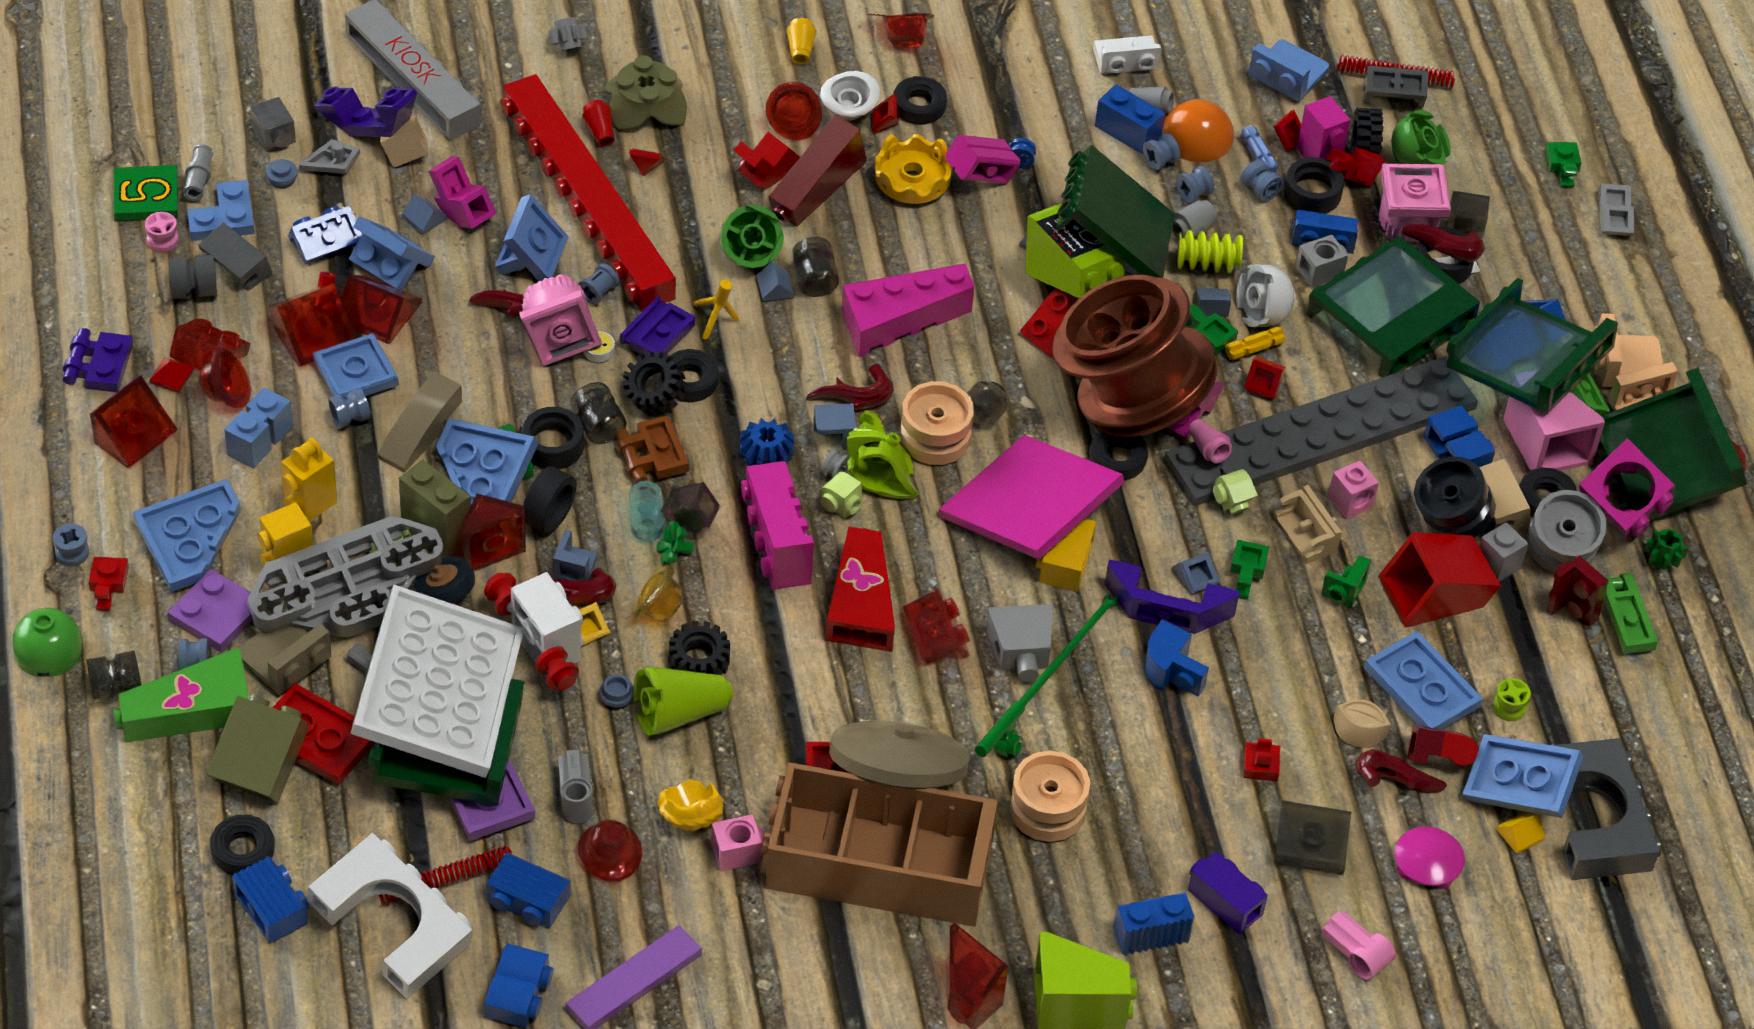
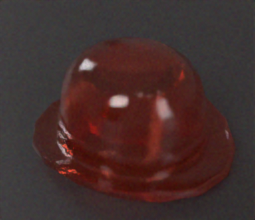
M787 82L779 85L770 93L766 102V116L770 126L777 134L786 139L799 141L811 137L818 130L822 121V105L818 95L811 87L800 82Z
M218 347L213 353L212 360H209L201 368L199 375L201 388L204 394L215 402H224L233 408L245 407L250 401L252 391L248 374L234 352L227 347Z
M603 820L589 827L580 836L577 844L578 856L583 866L593 876L604 881H621L630 877L640 866L643 856L642 845L636 833L617 820Z

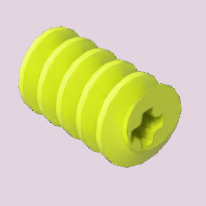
M1187 230L1184 238H1182L1180 233L1177 267L1181 269L1185 260H1187L1190 270H1194L1198 262H1201L1203 271H1207L1210 263L1214 264L1215 272H1219L1223 264H1226L1227 272L1230 274L1235 265H1238L1240 270L1243 236L1237 235L1234 243H1232L1230 234H1225L1220 242L1218 234L1215 232L1212 233L1209 241H1207L1204 231H1200L1196 240L1192 230Z

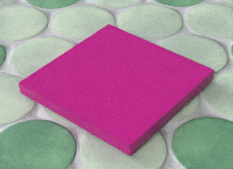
M1023 435L938 510L940 517L944 520L1036 559H1040L1123 485L1124 478L1122 473Z

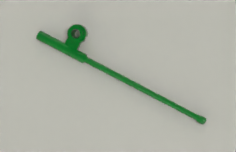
M1109 593L1105 595L1104 603L1021 699L1015 701L977 744L975 747L977 755L985 757L992 748H994L995 753L1005 757L1017 756L1020 753L1023 744L1019 741L1023 737L1018 736L1016 720L1025 711V706L1104 613L1110 607L1117 605V596L1110 600L1111 595Z

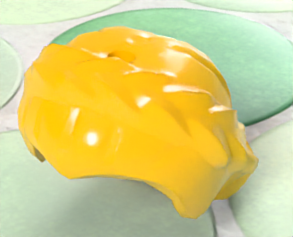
M689 779L678 786H671L669 789L663 790L659 794V800L657 801L660 814L674 828H680L687 832H694L700 828H705L717 822L723 815L724 799L712 783L705 787L700 781Z

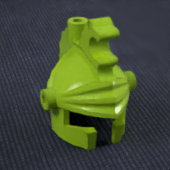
M865 410L858 418V421L862 424L858 428H854L853 431H850L849 437H847V449L850 456L847 464L850 476L860 481L863 489L875 494L895 499L916 498L919 493L909 477L914 474V465L911 461V456L905 447L901 445V437L894 432H890L887 435L878 414Z

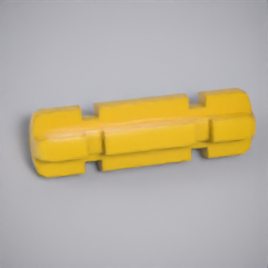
M1277 326L1243 338L1240 341L1237 340L1226 344L1225 351L1229 360H1235L1244 355L1247 356L1281 344L1285 341L1283 329Z

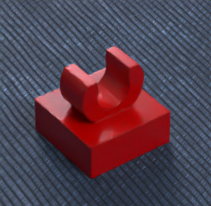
M1256 356L1252 361L1244 388L1274 399L1278 394L1286 367Z
M1258 738L1257 743L1246 742L1243 778L1278 782L1280 746L1272 745L1271 739Z

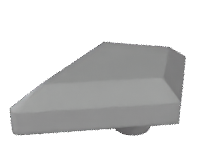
M331 139L299 163V169L346 174L359 156L360 149Z

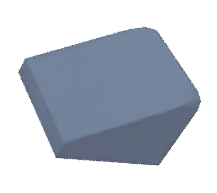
M1196 288L1197 306L1205 315L1217 313L1221 316H1229L1231 297L1228 289Z
M1209 552L1172 566L1190 595L1206 589L1207 583L1213 585L1221 583Z

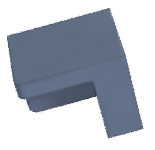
M853 403L814 405V431H817L820 435L840 434L842 450H848L847 437H849V432L857 428Z
M564 531L554 554V580L587 581L596 563L597 553L572 547V531Z

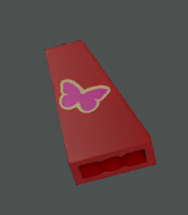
M848 526L827 618L826 641L892 652L895 621L882 533L867 528Z

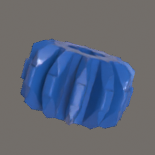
M762 417L758 424L749 422L746 430H742L740 435L739 452L741 458L745 459L747 466L785 461L787 464V460H792L794 455L793 432L788 431L786 423L777 425L775 418L771 422H765Z

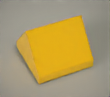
M1523 812L1496 827V830L1516 854L1545 840L1541 819L1537 813Z

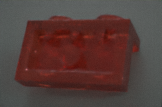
M936 589L903 606L921 658L926 665L956 650L963 658L970 655L966 643L970 642V638L962 624L958 625L956 617L960 616V612L952 597L946 599L942 592Z

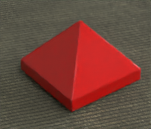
M890 95L873 108L872 132L878 133L899 124L896 95Z
M1291 110L1273 126L1285 152H1289L1298 144L1301 122L1295 110Z
M634 148L629 151V155L643 176L664 162L665 157L660 153Z
M164 357L149 381L152 384L179 393L194 371V367Z

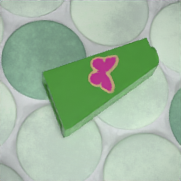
M232 649L120 693V708L114 709L116 730L124 729L125 742H133L224 728L236 697L240 696L248 699L241 649Z

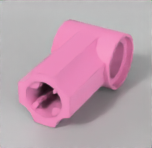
M1338 911L1334 914L1322 930V936L1348 957L1350 967L1362 979L1370 980L1396 957L1395 949L1386 937L1378 933L1371 935L1344 911Z

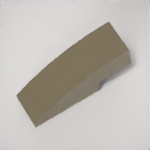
M434 371L397 419L377 454L378 459L405 473L443 432V422L462 403L461 385Z

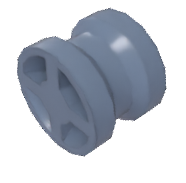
M1169 133L1161 135L1157 141L1149 140L1143 144L1145 160L1154 170H1160L1165 166V163L1173 164L1180 159L1181 154L1178 143Z
M1203 166L1194 168L1190 174L1186 172L1177 177L1178 191L1187 203H1193L1199 199V196H1209L1214 192L1212 176Z
M69 523L58 527L54 531L53 543L56 559L59 563L72 567L78 566L87 560L89 547L87 534L82 526Z
M200 638L198 642L179 639V670L209 659L208 638Z

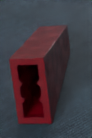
M837 115L832 117L768 196L772 212L781 222L786 223L789 221L798 227L866 163L867 157L860 129Z

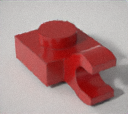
M1357 147L1354 148L1352 154L1332 148L1327 156V160L1332 161L1330 164L1331 169L1342 172L1345 179L1370 187L1380 172L1382 164L1385 163L1382 155Z
M93 558L89 577L90 591H95L94 597L97 599L96 610L110 611L113 593H124L129 570L128 558Z

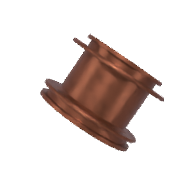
M1129 275L1107 281L1084 294L1071 306L1055 334L1052 345L1054 360L1059 368L1067 374L1082 378L1078 389L1080 410L1090 420L1091 424L1104 434L1115 437H1136L1167 428L1196 409L1207 397L1215 383L1217 362L1214 357L1213 346L1203 333L1196 329L1185 327L1190 314V301L1186 291L1176 282L1147 275Z

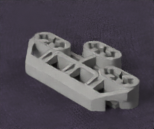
M392 515L267 562L247 599L253 623L262 632H273L287 626L312 630L321 624L329 631L330 635L343 638L352 637L378 627L382 624L393 585L410 589L417 577L432 572L434 567L442 562L443 543L435 528ZM410 529L418 533L397 541L402 538L403 531ZM371 543H374L377 551L351 561L349 560V558L372 550ZM423 549H427V551H428L429 553H432V552H433V554L428 555V553H427L426 551H422V550H423ZM410 552H412V560L415 559V562L412 563V564H411V555L408 556V553H410ZM329 559L332 568L305 578L304 575L327 567L326 560ZM391 561H395L398 565H401V566L396 567V565H395L394 563H390V562H391ZM281 577H285L286 584H283ZM267 582L268 586L275 587L273 589L260 593L263 584ZM300 597L302 601H306V602L300 603L298 599H294V598ZM283 600L285 603V608H287L288 610L285 612H283V604L280 605V602ZM377 602V604H378L379 606H383V607H382V608H377V606H376L375 604H372V605H371V603ZM268 609V611L273 614L267 615V613L262 610ZM342 614H345V616H346L347 618H351V619L345 621L344 617H339V616L342 615Z

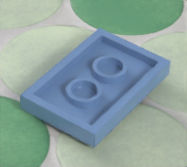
M1418 631L1365 661L1364 669L1419 726L1443 730L1482 705L1483 698Z
M1484 734L1462 795L1466 801L1562 818L1584 756L1580 750Z

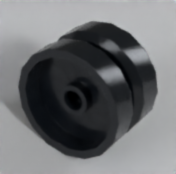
M1446 457L1434 461L1426 467L1416 480L1414 488L1415 501L1428 528L1433 533L1471 535L1475 538L1486 530L1493 520L1496 509L1493 493L1486 482L1482 470L1473 461L1463 457Z

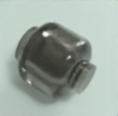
M978 381L967 392L973 402L974 416L972 427L976 429L993 427L1008 408L1009 404L1005 390L996 382Z

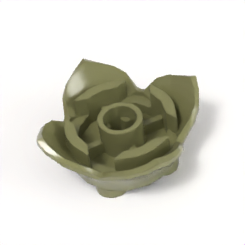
M642 55L638 56L634 62L623 67L618 75L607 83L605 90L607 94L612 95L610 107L612 121L617 131L637 128L651 116L665 125H684L687 103L681 90L683 83L677 77V73L665 64L653 61L649 56Z

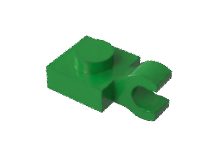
M1547 142L1545 154L1549 172H1559L1561 187H1574L1573 176H1577V172H1580L1582 164L1577 142Z
M1190 305V314L1185 327L1193 328L1203 333L1210 340L1214 355L1222 351L1226 344L1237 339L1238 330L1217 313L1208 317L1197 305Z
M1237 540L1230 572L1239 574L1236 589L1240 591L1239 597L1248 599L1253 577L1263 579L1270 546Z

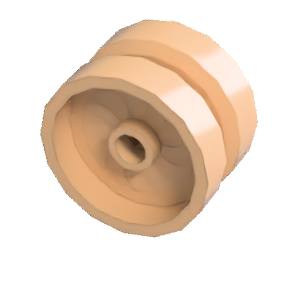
M940 381L919 384L907 393L902 405L900 437L902 446L905 447L911 457L929 465H945L957 461L966 454L971 444V427L974 416L973 402L969 395L956 385Z
M1050 750L1034 753L1022 760L1015 770L1010 803L1013 823L1022 833L1035 840L1047 842L1065 840L1077 833L1085 820L1091 783L1084 766L1077 759L1066 753Z

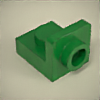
M1359 555L1353 566H1346L1342 576L1328 571L1324 577L1322 596L1329 598L1335 603H1341L1352 608L1367 582L1371 559Z

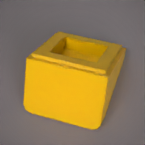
M596 602L579 610L583 618V624L581 625L583 645L611 633Z

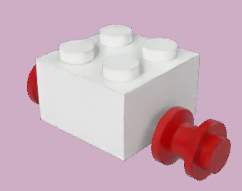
M548 572L516 585V579L511 573H497L491 576L484 588L485 596L490 601H496L494 608L500 616L512 615V624L522 627L521 643L534 660L537 671L545 677L547 676L546 684L551 690H566L575 683L579 673L575 663L581 661V646L584 644L581 635L583 618L579 609L569 604L562 585L559 582L555 583Z

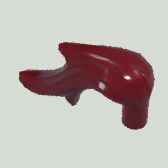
M1409 224L1401 229L1404 235L1435 248L1440 253L1464 262L1471 263L1477 261L1485 251L1483 239L1479 237L1477 232H1470L1467 236H1456L1424 224Z
M505 289L503 291L486 290L471 296L469 302L474 305L507 310L506 313L508 315L520 316L519 312L523 311L524 294L508 292Z
M876 363L868 369L875 380L874 384L867 387H853L843 383L837 377L835 385L822 386L812 390L807 395L806 400L819 398L838 399L849 404L853 403L854 411L879 406L888 401L892 396L894 386L879 363Z
M601 568L594 569L591 573L592 579L587 581L553 580L555 583L559 582L562 585L569 604L607 603L616 590V583L612 576L606 574Z
M1371 749L1365 751L1356 759L1357 773L1365 779L1370 787H1375L1380 783L1381 779L1379 776L1395 781L1411 790L1425 793L1440 792L1447 787L1446 782L1406 764V761L1380 750Z

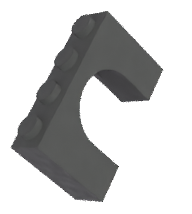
M1621 738L1552 745L1580 750L1584 756L1572 791H1590L1605 797L1616 807L1621 818L1618 823L1610 827L1571 831L1568 833L1562 852L1571 880L1653 871L1657 857L1661 855V843L1658 836L1653 834L1651 813L1643 805L1641 784L1638 779H1634L1632 758L1629 751H1625Z

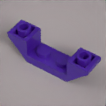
M334 86L323 92V97L314 104V107L320 114L349 136L391 137L410 120L417 92L415 89L391 88L384 93V98L374 106L375 108L362 106L353 88Z
M1109 559L1105 586L1114 598L1115 596L1118 597L1119 605L1131 619L1156 625L1163 619L1189 633L1196 634L1235 617L1240 591L1207 583L1201 604L1186 598H1177L1153 590L1140 589L1138 587L1142 567Z

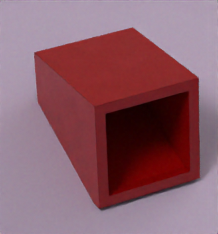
M1412 532L1378 575L1405 627H1412L1484 608L1501 586L1475 538L1471 535Z

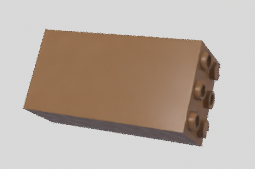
M788 763L786 775H779L776 787L777 802L771 806L769 825L771 826L769 833L765 832L762 845V854L764 855L761 864V874H766V889L976 927L993 842L998 800L934 788L893 786L871 781L851 773Z

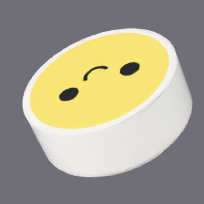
M598 331L602 345L583 351L584 356L592 362H605L614 355V338L604 331Z

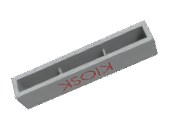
M371 0L345 13L346 36L396 87L415 89L417 96L414 105L449 141L481 126L480 112L482 107L477 97L471 96L463 88L460 80L456 77L453 78L446 71L443 63L440 60H435L428 53L425 45L421 42L418 43L410 34L408 28L405 25H401L388 8H384L377 0Z

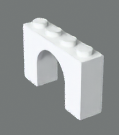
M371 833L308 886L307 901L332 926L362 900L374 895H393L409 903L418 915L419 927L408 940L383 960L382 975L408 999L471 944L472 925L462 913H455L447 905L445 897L436 888L430 889L422 881L420 873L413 865L409 863L405 865L397 857L396 850L387 840H380Z

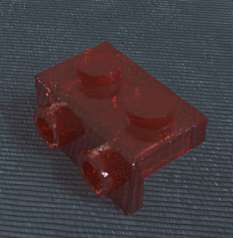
M196 318L175 328L169 355L175 360L224 380L228 377L231 362L248 355L251 343L241 339L235 332L222 331L213 327L210 321Z

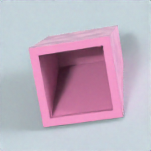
M1537 373L1514 377L1512 386L1517 389L1524 387ZM1571 392L1548 414L1509 396L1503 418L1530 470L1544 467L1562 471L1593 464L1605 424L1602 416Z

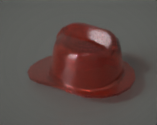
M867 13L870 16L883 18L889 41L899 48L922 45L927 32L928 19L935 18L933 14L927 13L893 16Z

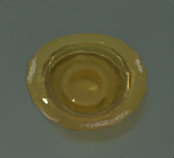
M669 565L660 567L650 575L637 597L633 610L634 618L644 614L654 620L665 621L677 612L683 601V591L681 586L673 579V567Z

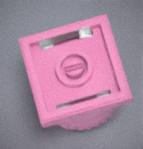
M1382 164L1381 176L1384 191L1378 215L1381 222L1380 225L1386 231V237L1391 240L1400 236L1405 241L1419 242L1404 235L1401 229L1409 224H1424L1437 228L1440 226L1442 217H1450L1451 206L1444 165Z
M559 274L555 278H545L543 281H538L537 284L527 287L523 295V311L519 313L542 367L602 345V340L592 319L584 291L580 285H577V282L572 281L571 277Z

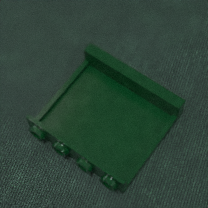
M1090 145L1083 152L1080 150L1076 152L1068 163L1070 168L1065 177L1066 186L1061 195L1063 200L1057 212L1059 218L1056 228L1060 231L1074 219L1135 269V275L1163 278L1174 212L1093 145Z
M1698 367L1686 372L1687 384L1602 415L1605 424L1599 441L1601 446L1597 448L1601 463L1628 438L1675 485L1674 498L1672 499L1674 501L1673 504L1661 515L1655 512L1649 518L1650 521L1747 485L1741 461ZM1620 473L1609 481L1613 491L1619 489L1622 497L1617 498L1622 511H1638L1650 503L1649 484L1651 483L1644 476L1638 473Z
M511 679L495 750L486 778L379 743L378 748L371 747L368 760V768L374 769L372 783L499 805L521 710L525 681Z

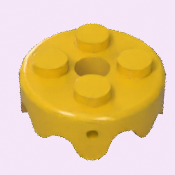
M893 134L887 136L879 154L875 158V180L878 187L890 198L903 203L921 204L939 198L948 189L952 177V167L945 159L948 152L946 142L939 138L932 143L924 139L920 134H913L910 139L904 142H898L897 137ZM917 171L920 174L912 176L907 174L906 172Z

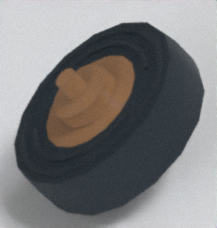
M449 556L442 558L441 564L436 565L432 572L417 577L414 582V589L418 593L454 604L470 593L475 585V574L466 559Z

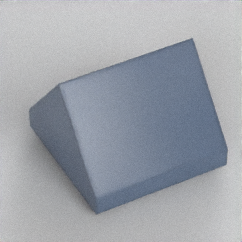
M415 193L402 214L403 218L422 234L447 219V215L427 198Z
M772 261L757 275V282L763 302L794 298L788 271L776 262Z

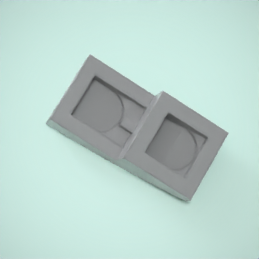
M1601 183L1598 189V201L1602 234L1633 236L1634 206H1631V186Z

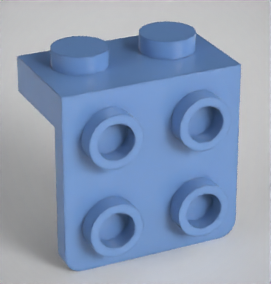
M1282 39L1278 40L1271 49L1261 43L1255 46L1252 51L1248 75L1299 102L1328 72L1329 63Z

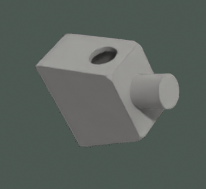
M1052 604L988 608L986 632L999 667L1004 671L1017 670L1021 681L1030 682L1037 679L1039 676L1038 669L1046 668L1049 665L1052 635Z

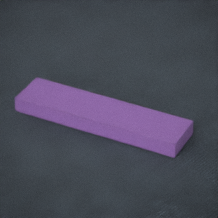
M678 925L567 1001L566 1010L584 1029H596L702 955V948Z

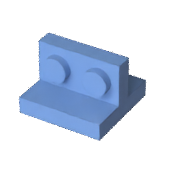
M532 194L521 197L503 240L504 245L495 268L504 275L513 271H521L526 267L538 281H543L545 278L553 277L569 236Z
M358 216L353 225L355 229L363 234L349 260L396 289L403 291L418 263L430 267L435 258L434 255L386 226Z

